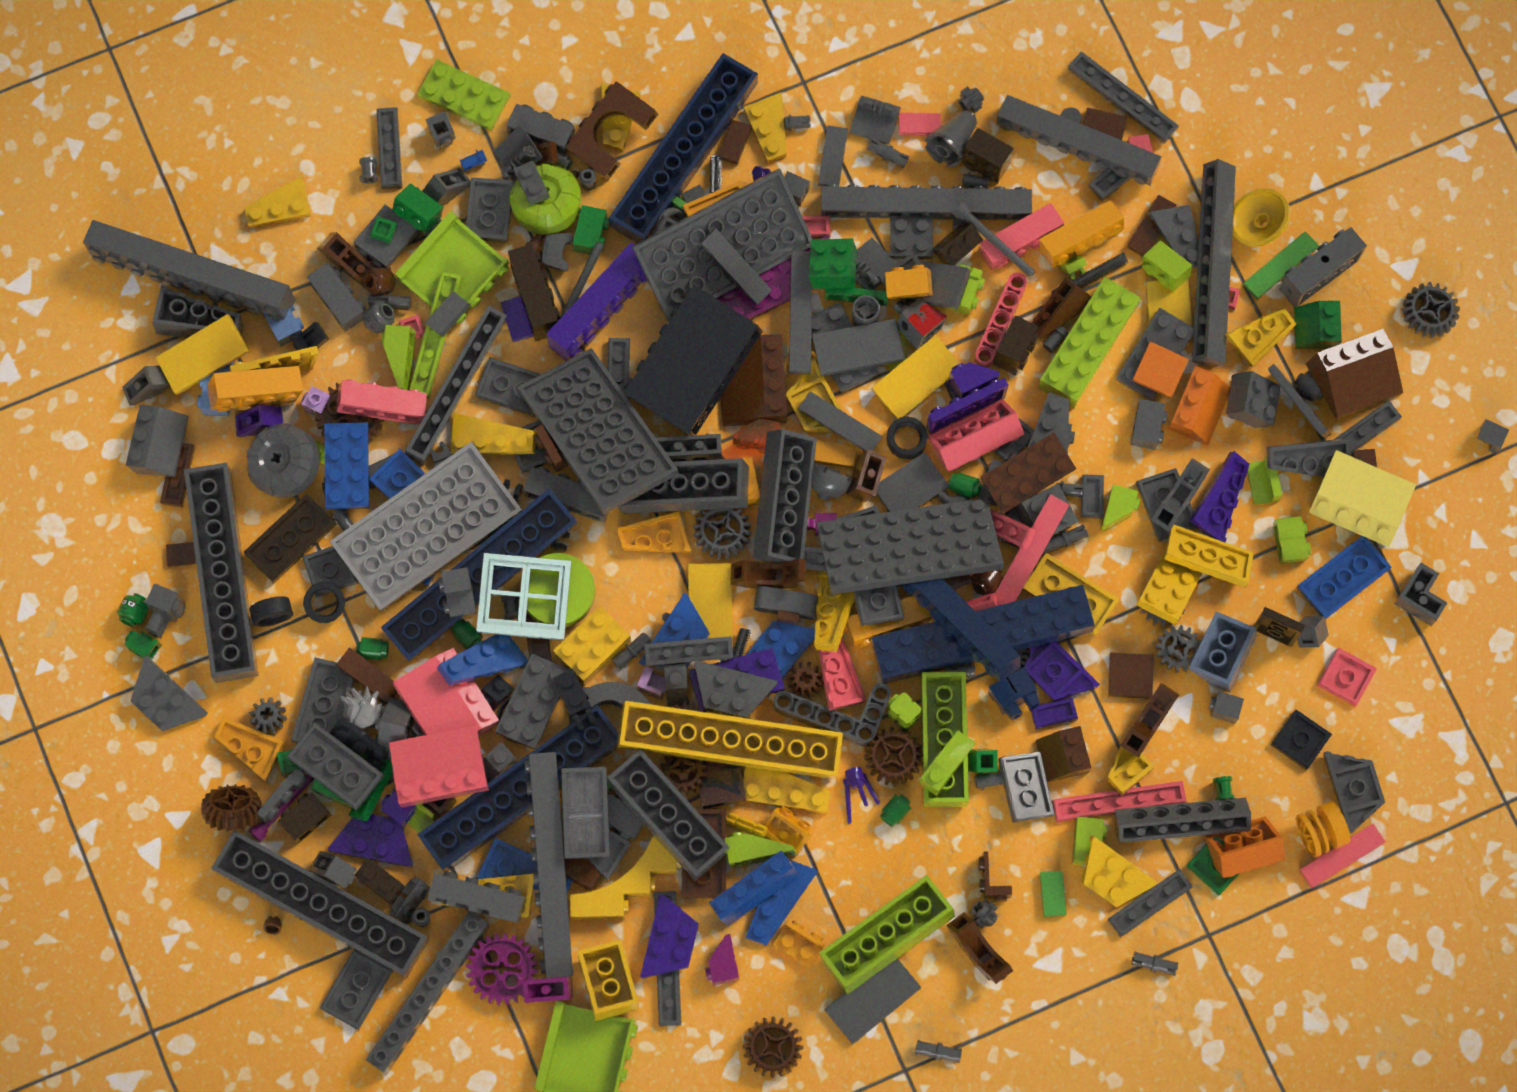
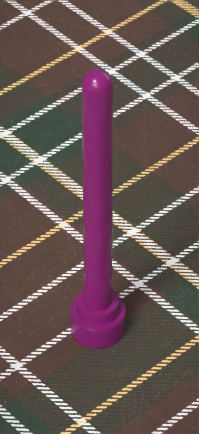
M308 773L305 775L306 782L303 784V787L293 791V797L288 803H283L280 806V811L275 819L269 820L266 824L263 821L262 823L258 822L257 825L254 824L248 830L259 842H262L267 837V829L313 781L314 778Z

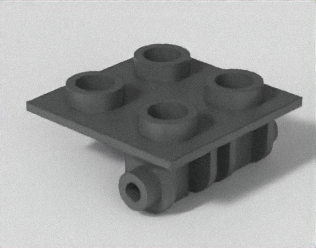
M861 95L849 133L868 139L874 138L881 143L889 145L901 107Z
M521 124L494 150L504 166L501 173L502 176L506 179L512 178L514 182L517 179L514 168L531 161L536 164L543 158Z
M870 238L857 249L855 280L864 289L870 290L876 289L883 283L879 277L880 274L897 264L873 238Z

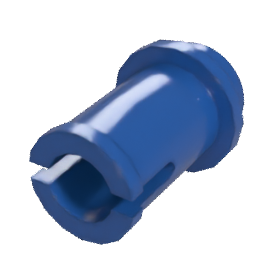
M476 150V153L459 161L464 171L467 172L480 164L485 165L484 162H487V158L483 150Z

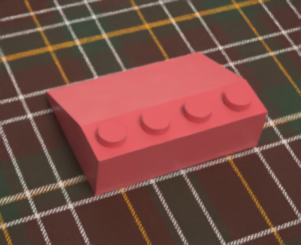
M454 648L433 657L395 680L392 684L424 735L476 725L478 737L490 732L499 719L474 680L449 686L437 670L440 663L457 655Z
M476 725L389 742L395 786L401 808L489 790Z

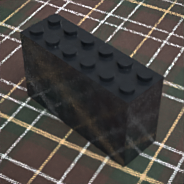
M695 285L692 288H687L682 296L684 300L680 306L677 305L672 311V319L669 324L663 325L659 332L660 338L657 342H653L647 351L649 355L645 361H640L636 367V375L633 379L630 378L624 386V389H626L624 394L688 436L697 435L763 332L759 325Z

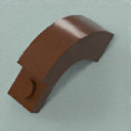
M798 558L777 564L742 560L731 564V585L753 589H757L759 586L786 589L797 587L799 582L805 581V559Z
M1160 683L1120 746L1139 758L1180 694Z
M965 912L946 925L965 954L989 981L992 980L997 984L1013 972L1010 964L990 946L976 923Z

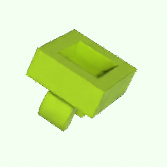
M1076 255L1064 265H1059L1062 272L1068 274L1069 279L1073 280L1075 279V271L1078 270L1080 275L1086 273L1083 267L1087 263L1084 257Z

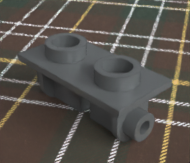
M416 876L413 880L410 879L402 891L407 895L406 899L398 896L390 907L392 909L390 914L406 924L412 918L413 912L421 901L427 897L430 886Z

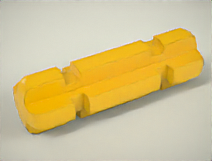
M729 813L726 819V823L729 826L737 827L739 830L761 838L765 837L768 830L764 825L756 824V822L744 817H738L734 813Z

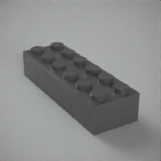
M785 429L767 432L753 551L754 559L777 564L804 558L817 438Z
M742 458L673 462L678 469V475L617 507L623 514L748 508L749 466Z
M641 749L607 777V784L694 881L728 853L729 846Z

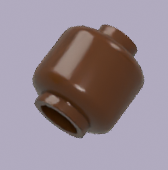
M382 267L369 269L364 276L363 282L370 294L387 295L394 290L396 279L389 268Z
M1001 570L976 573L971 577L973 590L982 596L994 593L1003 580Z

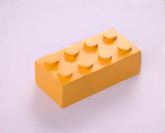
M299 366L214 373L207 384L210 410L217 409V412H226L230 408L247 410L251 406H258L260 404L290 406L293 405V402L303 392Z

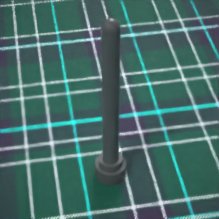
M962 202L955 209L953 215L958 220H966L972 224L979 233L1026 275H1034V269L976 219L965 202Z

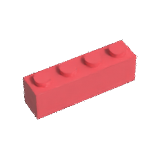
M1052 203L994 235L1021 258L1032 247L1033 249L1038 248L1039 239L1064 226V222ZM987 239L979 244L978 251L991 271L995 268L1001 269L1008 264L1010 259Z
M351 379L342 380L338 388L336 412L420 425L425 417L427 393H421L415 389L409 391L402 390L396 386L383 387L376 383H358Z

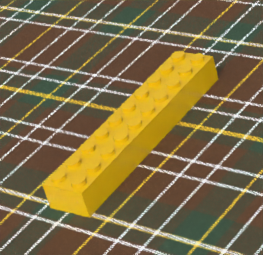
M625 701L622 705L617 748L635 751L641 749L643 752L834 779L838 776L843 733Z

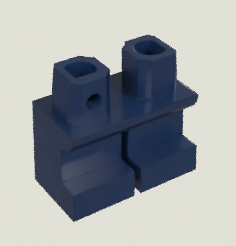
M1025 667L1012 673L1007 679L1005 678L1001 682L998 681L988 687V694L991 699L999 706L1001 713H1006L1012 721L1022 716V711L1018 706L1023 703L1026 704L1030 711L1040 706L1037 688Z

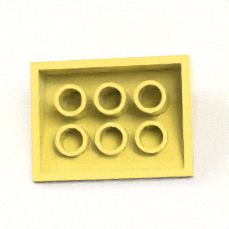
M1336 450L1312 501L1309 513L1389 547L1416 484Z

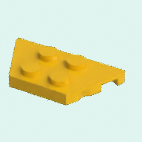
M813 359L811 360V373L801 374L797 378L796 383L786 393V399L805 433H834L798 411V408L810 391L842 411L824 376H820L819 367Z
M1093 835L1090 836L1089 842L1091 844L1089 854H1086L1085 869L1082 873L1081 882L1112 905L1118 907L1158 883Z

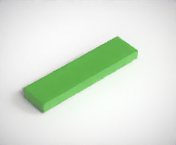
M1306 231L1303 232L1245 281L1243 286L1258 300L1286 276L1284 273L1293 265L1297 267L1301 264V260L1309 253H1314L1319 245Z

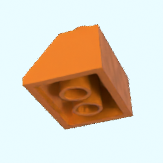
M1195 366L1169 426V430L1208 445L1228 399L1231 387L1215 373Z
M1266 816L1251 820V831L1204 835L1214 866L1223 878L1232 877L1246 871H1253L1256 868L1273 865L1285 860L1283 837ZM1218 836L1224 841L1225 847L1218 840H1213V838Z

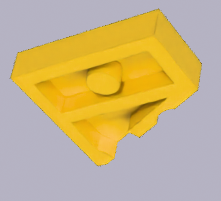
M1120 746L1107 781L1122 796L1154 770L1155 766L1143 753L1138 758Z

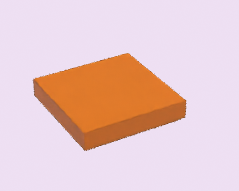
M1150 342L1132 381L1171 398L1189 359Z

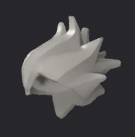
M366 687L363 696L361 690L358 693L354 688H351L353 696L348 692L346 693L347 697L340 696L344 703L342 717L359 729L368 726L372 729L376 727L377 718L381 717L382 704L377 705L378 691L370 695L369 688Z

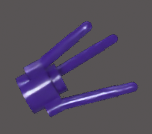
M854 767L845 771L846 778L843 779L848 824L852 823L850 786L852 789L858 788L865 807L868 806V802L862 787L864 784L877 805L880 804L866 773H863L861 767Z

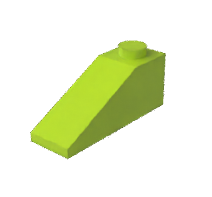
M386 325L381 337L384 350L398 388L409 391L416 331L410 326Z
M957 731L922 775L919 784L938 796L976 743L960 731Z
M735 832L730 834V837L725 838V843L729 846L727 853L728 861L732 868L766 862L779 851H782L787 857L797 855V851L792 845L750 834H743V832Z

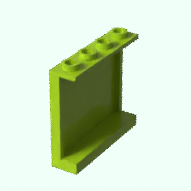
M450 211L397 270L395 276L426 304L432 307L441 271L461 275L463 278L458 295L468 302L470 307L453 325L454 327L457 323L460 325L466 319V312L471 307L474 309L480 303L481 295L484 292L488 293L494 287L496 278L505 275L509 269V261L497 253Z
M556 1001L537 1075L535 1091L622 1092L619 1091L620 1083H625L628 1069H624L626 1060L630 1061L633 1047H630L631 1038H636L638 1025H635V1019L613 1016L595 1021L592 1010Z

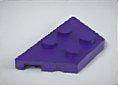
M1056 641L1031 647L1025 669L1030 678L1053 701L1096 689L1100 685Z
M371 814L368 821L351 819L328 847V852L362 859L369 858L373 861L410 868L413 866L403 826L389 817Z
M664 894L659 896L640 975L641 979L689 968L699 923Z

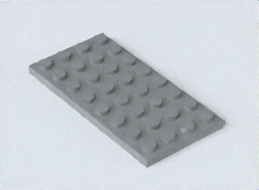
M470 442L336 536L330 543L381 612L510 521L522 509L473 443Z

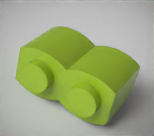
M1301 516L1275 519L1273 530L1280 564L1306 561L1308 555H1311L1310 543L1306 542L1305 534H1307L1306 522L1302 521Z

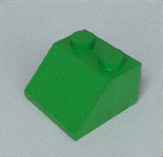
M1315 301L1294 307V321L1296 323L1294 326L1295 349H1329L1340 345L1342 342L1340 301Z

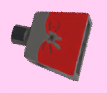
M900 299L893 307V310L900 314L896 323L897 329L916 349H919L942 329L947 315L921 299H917L910 306Z

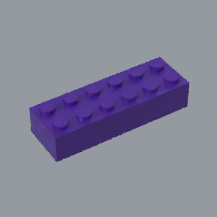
M632 242L548 331L547 340L549 348L565 361L579 355L582 351L581 348L594 340L595 333L600 328L604 329L610 321L609 318L614 313L620 312L626 299H631L637 293L638 286L641 283L645 284L647 282L631 248L634 246Z

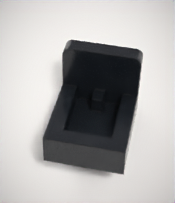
M313 322L301 334H293L291 336L296 350L317 346V349H319L329 340L319 322Z
M497 675L481 689V693L493 712H495L498 705L512 694L514 688L501 676Z

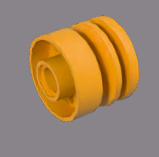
M1333 801L1317 806V815L1312 810H1307L1305 814L1300 813L1296 815L1295 820L1299 836L1312 857L1317 858L1321 856L1322 852L1328 853L1330 850L1329 843L1334 849L1350 844L1351 838L1346 820Z

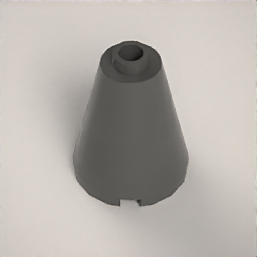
M962 110L926 137V151L936 162L940 164L942 161L948 163L947 167H956L961 162L965 146L971 139L977 125L974 113Z

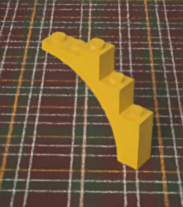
M653 835L642 857L620 879L606 887L588 893L570 895L571 920L625 919V913H629V900H624V897L651 896V890H655V877H651V874H677V868H681V865Z

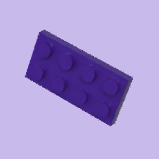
M994 379L982 389L975 388L971 390L968 396L962 399L957 397L943 408L938 406L932 409L930 414H928L926 424L929 434L1000 399H1004L1009 386L1006 379Z
M773 648L712 664L777 681L776 687L768 695L785 690ZM696 669L689 670L699 711H711L703 707Z

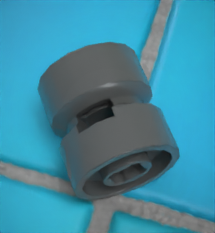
M863 295L854 301L852 306V322L854 326L879 321L880 305L874 297Z

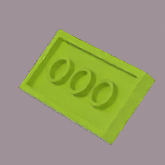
M437 59L417 93L419 98L491 131L511 97L509 92Z

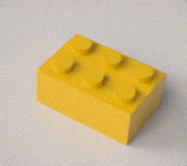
M599 606L553 650L554 657L567 669H573L577 679L586 686L612 661L611 659L616 657L626 647V644L631 642V635Z
M621 939L578 951V960L595 1021L639 1009L638 998Z

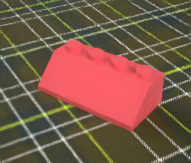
M1000 399L928 434V440L941 464L947 471L959 469L969 461L979 459L981 455L987 452L998 450L1000 446L1008 442L1018 440L1020 436L1024 435V431L1017 413L1003 399ZM1004 409L1005 412L1000 416L999 413Z

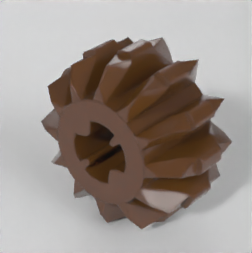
M799 662V669L794 666L791 668L794 674H788L787 678L791 680L788 683V687H795L792 690V694L795 695L800 691V697L804 698V693H807L808 697L812 698V691L816 694L820 693L818 687H823L824 682L819 680L823 678L822 673H817L819 666L816 665L811 669V662L807 663V667H804L803 663ZM803 676H806V678L809 679L808 684H805V682L802 681Z

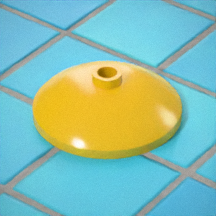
M1269 188L1256 189L1245 194L1234 205L1232 235L1237 241L1250 247H1259L1273 242L1285 231L1289 223L1290 206L1288 201L1280 192Z

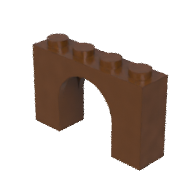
M617 81L607 87L603 99L594 104L591 115L582 120L579 125L580 129L576 134H572L569 137L568 145L565 147L570 153L608 181L621 164L598 145L597 131L600 124L610 116L622 115L628 117L647 131L659 115L654 108Z

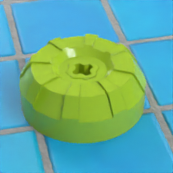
M542 164L541 166H536L550 198L530 206L518 179H516L510 190L509 200L514 218L520 226L535 234L548 235L563 231L574 223L581 211L582 194L575 176L569 170L552 164Z
M552 553L540 557L571 561L565 627L582 621L592 608L595 599V584L590 570L581 560L569 554ZM530 569L528 593L557 596L559 571ZM528 598L527 613L538 623L554 624L557 600Z

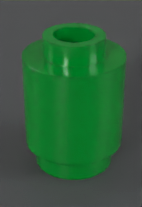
M953 473L948 488L954 494L974 499L975 496H979L982 484L979 478L962 473Z
M461 619L451 629L453 637L466 650L482 642L483 635L477 633L476 628L469 621L466 622L464 619Z
M362 637L361 642L357 641L356 653L364 659L382 660V658H388L389 642L383 641V638Z
M894 794L881 810L882 813L879 817L893 828L911 810L909 806L911 802L902 794L899 796Z

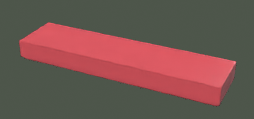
M1372 824L1352 836L1350 844L1338 849H1331L1328 853L1323 854L1299 871L1312 889L1378 848L1386 841L1375 825Z

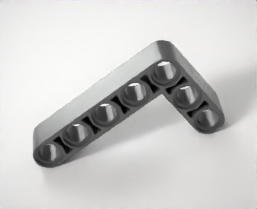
M884 683L876 684L871 690L860 720L835 710L829 711L828 707L786 691L776 694L774 697V709L780 715L816 729L843 733L842 739L866 747L869 746L871 740L875 739V734L879 729L890 700L891 690ZM881 690L886 693L887 697L885 699H878L875 693ZM780 699H787L790 704L783 708L777 702ZM800 707H807L810 710L809 714L805 716L799 714L798 709ZM874 710L879 714V717L877 719H870L867 713ZM825 714L829 716L830 721L824 724L818 720V717ZM846 722L851 728L848 731H842L839 729V724ZM867 730L870 732L871 737L869 739H862L859 733Z

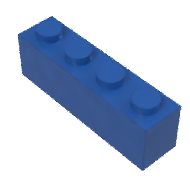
M779 851L709 903L719 919L727 926H730L800 874L790 859L782 851Z

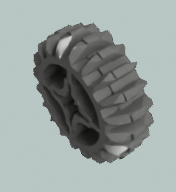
M1431 281L1426 286L1421 283L1418 288L1413 287L1411 293L1406 295L1407 300H1404L1402 304L1405 307L1402 310V314L1406 315L1404 322L1410 321L1408 329L1415 327V334L1421 331L1424 338L1428 333L1431 339L1436 334L1442 337L1444 332L1449 333L1451 328L1455 327L1456 320L1460 317L1457 314L1460 311V307L1456 306L1458 299H1452L1454 292L1448 294L1446 292L1447 286L1441 289L1440 283L1433 287ZM1421 298L1423 301L1421 303L1422 307L1419 311H1416L1415 302ZM1446 309V320L1441 322L1440 313Z
M735 508L707 510L708 513L704 510L700 511L702 517H696L695 519L698 524L693 525V530L697 531L693 536L695 539H699L696 542L697 546L704 545L701 549L703 553L710 550L709 557H713L714 553H717V559H721V554H725V558L729 559V553L731 552L734 556L738 555L736 549L744 551L743 544H749V539L746 537L751 536V531L747 530L751 528V523L746 522L748 520L747 515L741 516L743 513L741 508L735 511ZM717 516H724L720 521H710ZM731 519L735 520L739 525L740 534L735 533V530L730 527ZM726 524V533L723 531V534L719 536V528L721 529ZM705 527L714 533L713 543L707 539L704 533ZM724 540H735L731 544L721 546Z

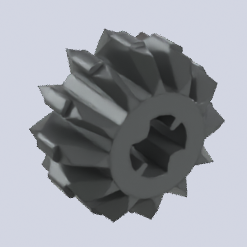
M269 697L266 703L261 698L260 706L257 703H253L256 711L252 710L249 712L250 716L253 717L250 723L252 725L256 724L255 730L257 731L262 729L263 733L267 734L269 729H271L272 733L275 734L276 726L281 729L284 727L280 721L287 720V717L282 715L286 712L285 707H280L282 703L279 700L274 703L273 698ZM268 712H271L273 716H269L268 720H266L264 715H268Z

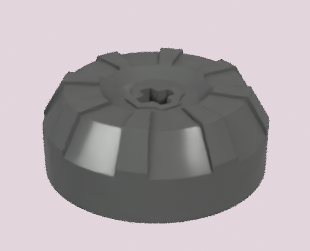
M287 423L275 424L261 430L253 440L250 448H248L246 455L247 471L251 482L262 492L277 498H290L305 491L315 479L319 469L320 455L314 439L306 431Z

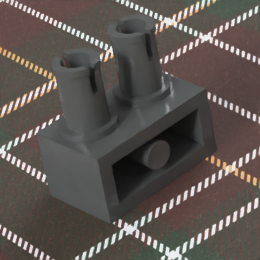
M154 583L145 601V604L152 612L145 629L149 630L150 635L162 639L168 623L171 621L176 623L178 618L183 616L186 606H184L185 602L177 592Z

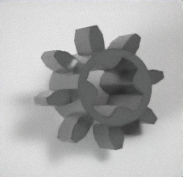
M967 86L960 91L961 94L959 96L961 98L958 99V102L963 110H972L973 113H976L982 108L981 105H983L984 97L976 87L970 89Z
M986 899L978 901L971 908L970 913L974 915L971 919L981 928L985 926L990 927L997 920L998 915L995 911L998 908Z

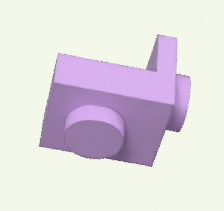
M311 386L302 398L304 411L313 415L314 411L321 414L330 399V395Z

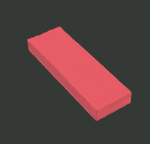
M990 509L996 535L1028 550L1036 530Z

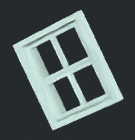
M484 553L476 632L563 641L565 637L571 561ZM494 566L523 568L521 591L492 590ZM530 569L559 571L557 596L528 593ZM491 594L520 597L518 621L489 619ZM528 598L557 600L555 623L526 622Z

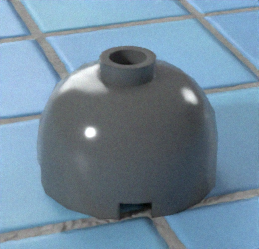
M814 463L811 487L818 492L817 497L829 501L830 497L839 498L848 491L853 480L852 476L845 474V476L841 475L840 471Z

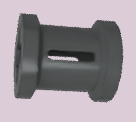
M374 157L359 159L361 166L359 181L366 184L377 182V159Z
M501 597V602L504 603L505 620L518 619L520 597Z

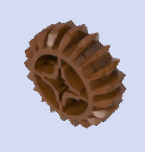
M890 727V733L888 734L886 729L883 728L881 730L882 737L876 732V741L871 740L869 743L872 747H865V752L869 754L864 756V760L871 761L866 764V768H874L870 775L874 776L878 773V782L882 778H886L885 785H888L889 781L893 780V785L897 786L898 779H900L903 785L906 784L905 776L909 780H913L914 776L911 772L918 774L920 770L916 766H922L923 764L918 759L922 758L923 753L916 752L922 748V745H914L917 737L909 739L911 732L907 731L903 735V728L901 727L898 729V733H894V727ZM896 740L904 744L894 747L887 743V741ZM881 746L885 753V758L878 764L876 750ZM909 749L912 755V762L907 767L902 756ZM891 752L898 754L896 761L889 759ZM894 766L901 770V772L892 773L884 770V768Z
M227 784L225 787L218 786L217 790L211 789L210 793L205 794V798L202 799L201 814L205 824H210L211 828L217 827L218 831L225 829L226 832L229 830L236 832L237 829L245 830L246 826L251 827L253 823L258 822V811L262 807L261 800L256 791H253L252 788H246L245 785L237 786L235 784L234 786H229Z
M772 1016L770 1024H768L766 1018H763V1026L756 1021L754 1024L757 1030L755 1031L753 1028L748 1029L752 1037L744 1036V1040L750 1042V1044H743V1049L750 1050V1052L744 1054V1058L752 1057L747 1063L748 1066L756 1063L754 1072L757 1073L762 1068L763 1077L766 1076L767 1071H771V1078L775 1076L774 1071H778L779 1076L783 1077L782 1069L785 1068L788 1073H791L792 1070L789 1064L797 1067L798 1063L793 1059L802 1058L801 1054L796 1053V1051L803 1050L802 1045H796V1043L802 1041V1037L794 1038V1035L798 1033V1029L790 1031L791 1022L786 1027L783 1026L784 1018L780 1019L779 1024L775 1023L776 1018ZM771 1029L779 1030L785 1033V1035L779 1038H772L766 1031ZM761 1035L765 1047L756 1055L754 1043L757 1037ZM768 1040L773 1042V1045L775 1042L779 1043L777 1046L778 1054L776 1052L773 1053V1051H767L769 1048ZM790 1040L792 1051L786 1060L781 1052V1047ZM772 1056L780 1064L767 1065L760 1060Z

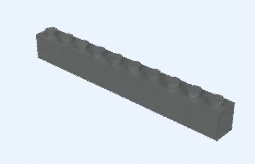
M1220 159L1203 164L1192 362L1208 368L1224 365L1226 362L1227 337L1225 334L1227 333L1236 166Z
M829 184L822 186L821 216H830V218L890 219L891 216L933 217V219H953L955 209L962 202H965L970 207L971 214H974V217L978 220H1021L1032 214V189L1025 187L1006 189L1001 186L993 189H985L982 186L964 188L962 186L922 188L918 185L910 186V188H901L899 185L859 187L854 184L847 187H838V185Z
M556 752L528 754V759H524L525 773L529 772L530 781H526L527 795H531L532 802L528 804V816L533 817V826H529L530 839L535 840V848H531L532 862L536 861L537 870L533 871V882L538 884L539 892L535 893V906H540V915H536L537 929L542 931V938H538L539 951H543L544 960H540L541 974L545 973V978L573 976Z

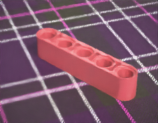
M1013 273L1008 278L976 350L974 364L986 368H991L993 365L996 350L1012 322L1026 289L1027 278L1022 273ZM1019 282L1022 287L1015 288L1012 286V283ZM1005 300H1010L1014 303V305L1006 306L1003 302ZM1001 318L1005 320L1006 323L1000 325L996 323L995 320ZM995 337L998 342L990 343L987 338ZM986 355L990 360L983 362L979 359V356Z

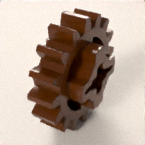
M665 756L664 760L666 763H660V767L663 770L661 772L679 792L684 791L686 796L688 795V790L696 793L695 787H703L701 780L707 779V775L704 772L708 770L707 765H703L705 764L704 760Z

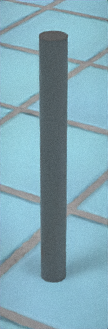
M596 242L560 318L578 300L604 247L603 244Z

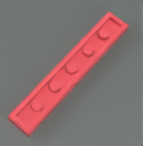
M1050 494L1032 526L1036 532L1028 550L1019 549L995 592L997 606L1017 600L1070 504Z
M1183 781L1131 788L1122 796L1116 790L1052 800L1056 822L1076 820L1077 817L1090 818L1115 814L1116 809L1187 803Z

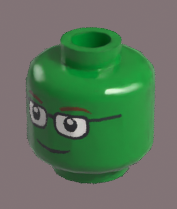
M134 593L133 596H124L117 609L119 621L130 627L142 624L149 611L148 606L145 604L146 598L137 593Z

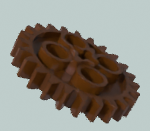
M336 383L335 390L328 387L330 399L322 413L315 416V421L319 422L317 429H323L321 432L322 437L325 436L324 424L360 423L358 420L361 417H365L358 415L350 417L345 413L332 412L330 410L331 407L337 406L338 388L340 386L338 383ZM366 417L369 419L367 422L369 443L372 442L370 435L377 437L378 432L376 429L382 430V424L379 422H384V419Z

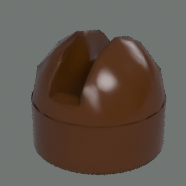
M269 916L264 922L263 930L268 934L277 935L281 932L282 921L278 916Z

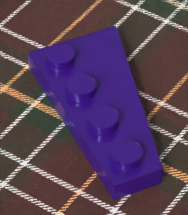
M1235 451L1228 454L1189 520L1209 537L1225 543L1227 540L1225 537L1227 529L1231 527L1232 523L1231 516L1239 501L1237 497L1239 491L1243 488L1250 465Z

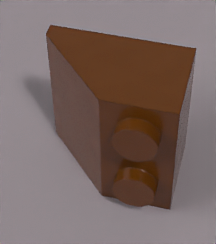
M1081 726L1060 730L1036 740L1038 752L1041 753L1047 783L1090 772L1091 764Z

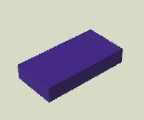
M521 296L500 302L503 313L507 315L506 323L512 342L533 337Z
M1073 697L1042 704L1030 711L1035 730L1078 720Z

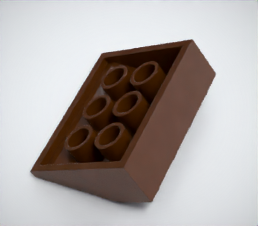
M1384 329L1320 351L1306 363L1336 419L1404 393L1394 347Z
M782 334L760 335L721 396L723 427L787 423Z

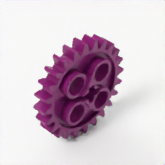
M495 933L494 940L486 936L487 943L484 944L479 941L478 943L481 948L479 950L472 948L475 956H468L472 964L466 965V968L472 970V972L466 974V977L473 978L468 984L470 987L477 986L473 991L474 994L482 992L481 1000L489 997L488 1003L490 1005L494 999L498 1006L501 1005L502 1000H505L507 1006L510 1005V999L518 1003L517 996L521 995L524 998L523 980L534 979L532 975L539 973L533 969V967L538 965V962L531 961L536 955L535 953L528 954L531 946L523 947V939L516 942V935H513L510 940L507 933H504L502 939H499L497 933ZM491 952L498 954V959L494 963L486 961L487 955ZM512 954L520 956V961L516 965L508 962ZM504 964L506 969H521L522 972L504 971L503 975H500L498 970H483L482 967L501 968V965ZM489 974L496 976V981L492 985L484 983V978ZM511 976L518 978V984L514 987L506 985L507 979Z

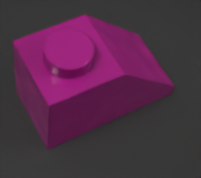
M730 934L725 935L709 959V967L705 968L707 981L712 980L713 986L739 981Z
M572 976L523 980L524 1003L572 999Z

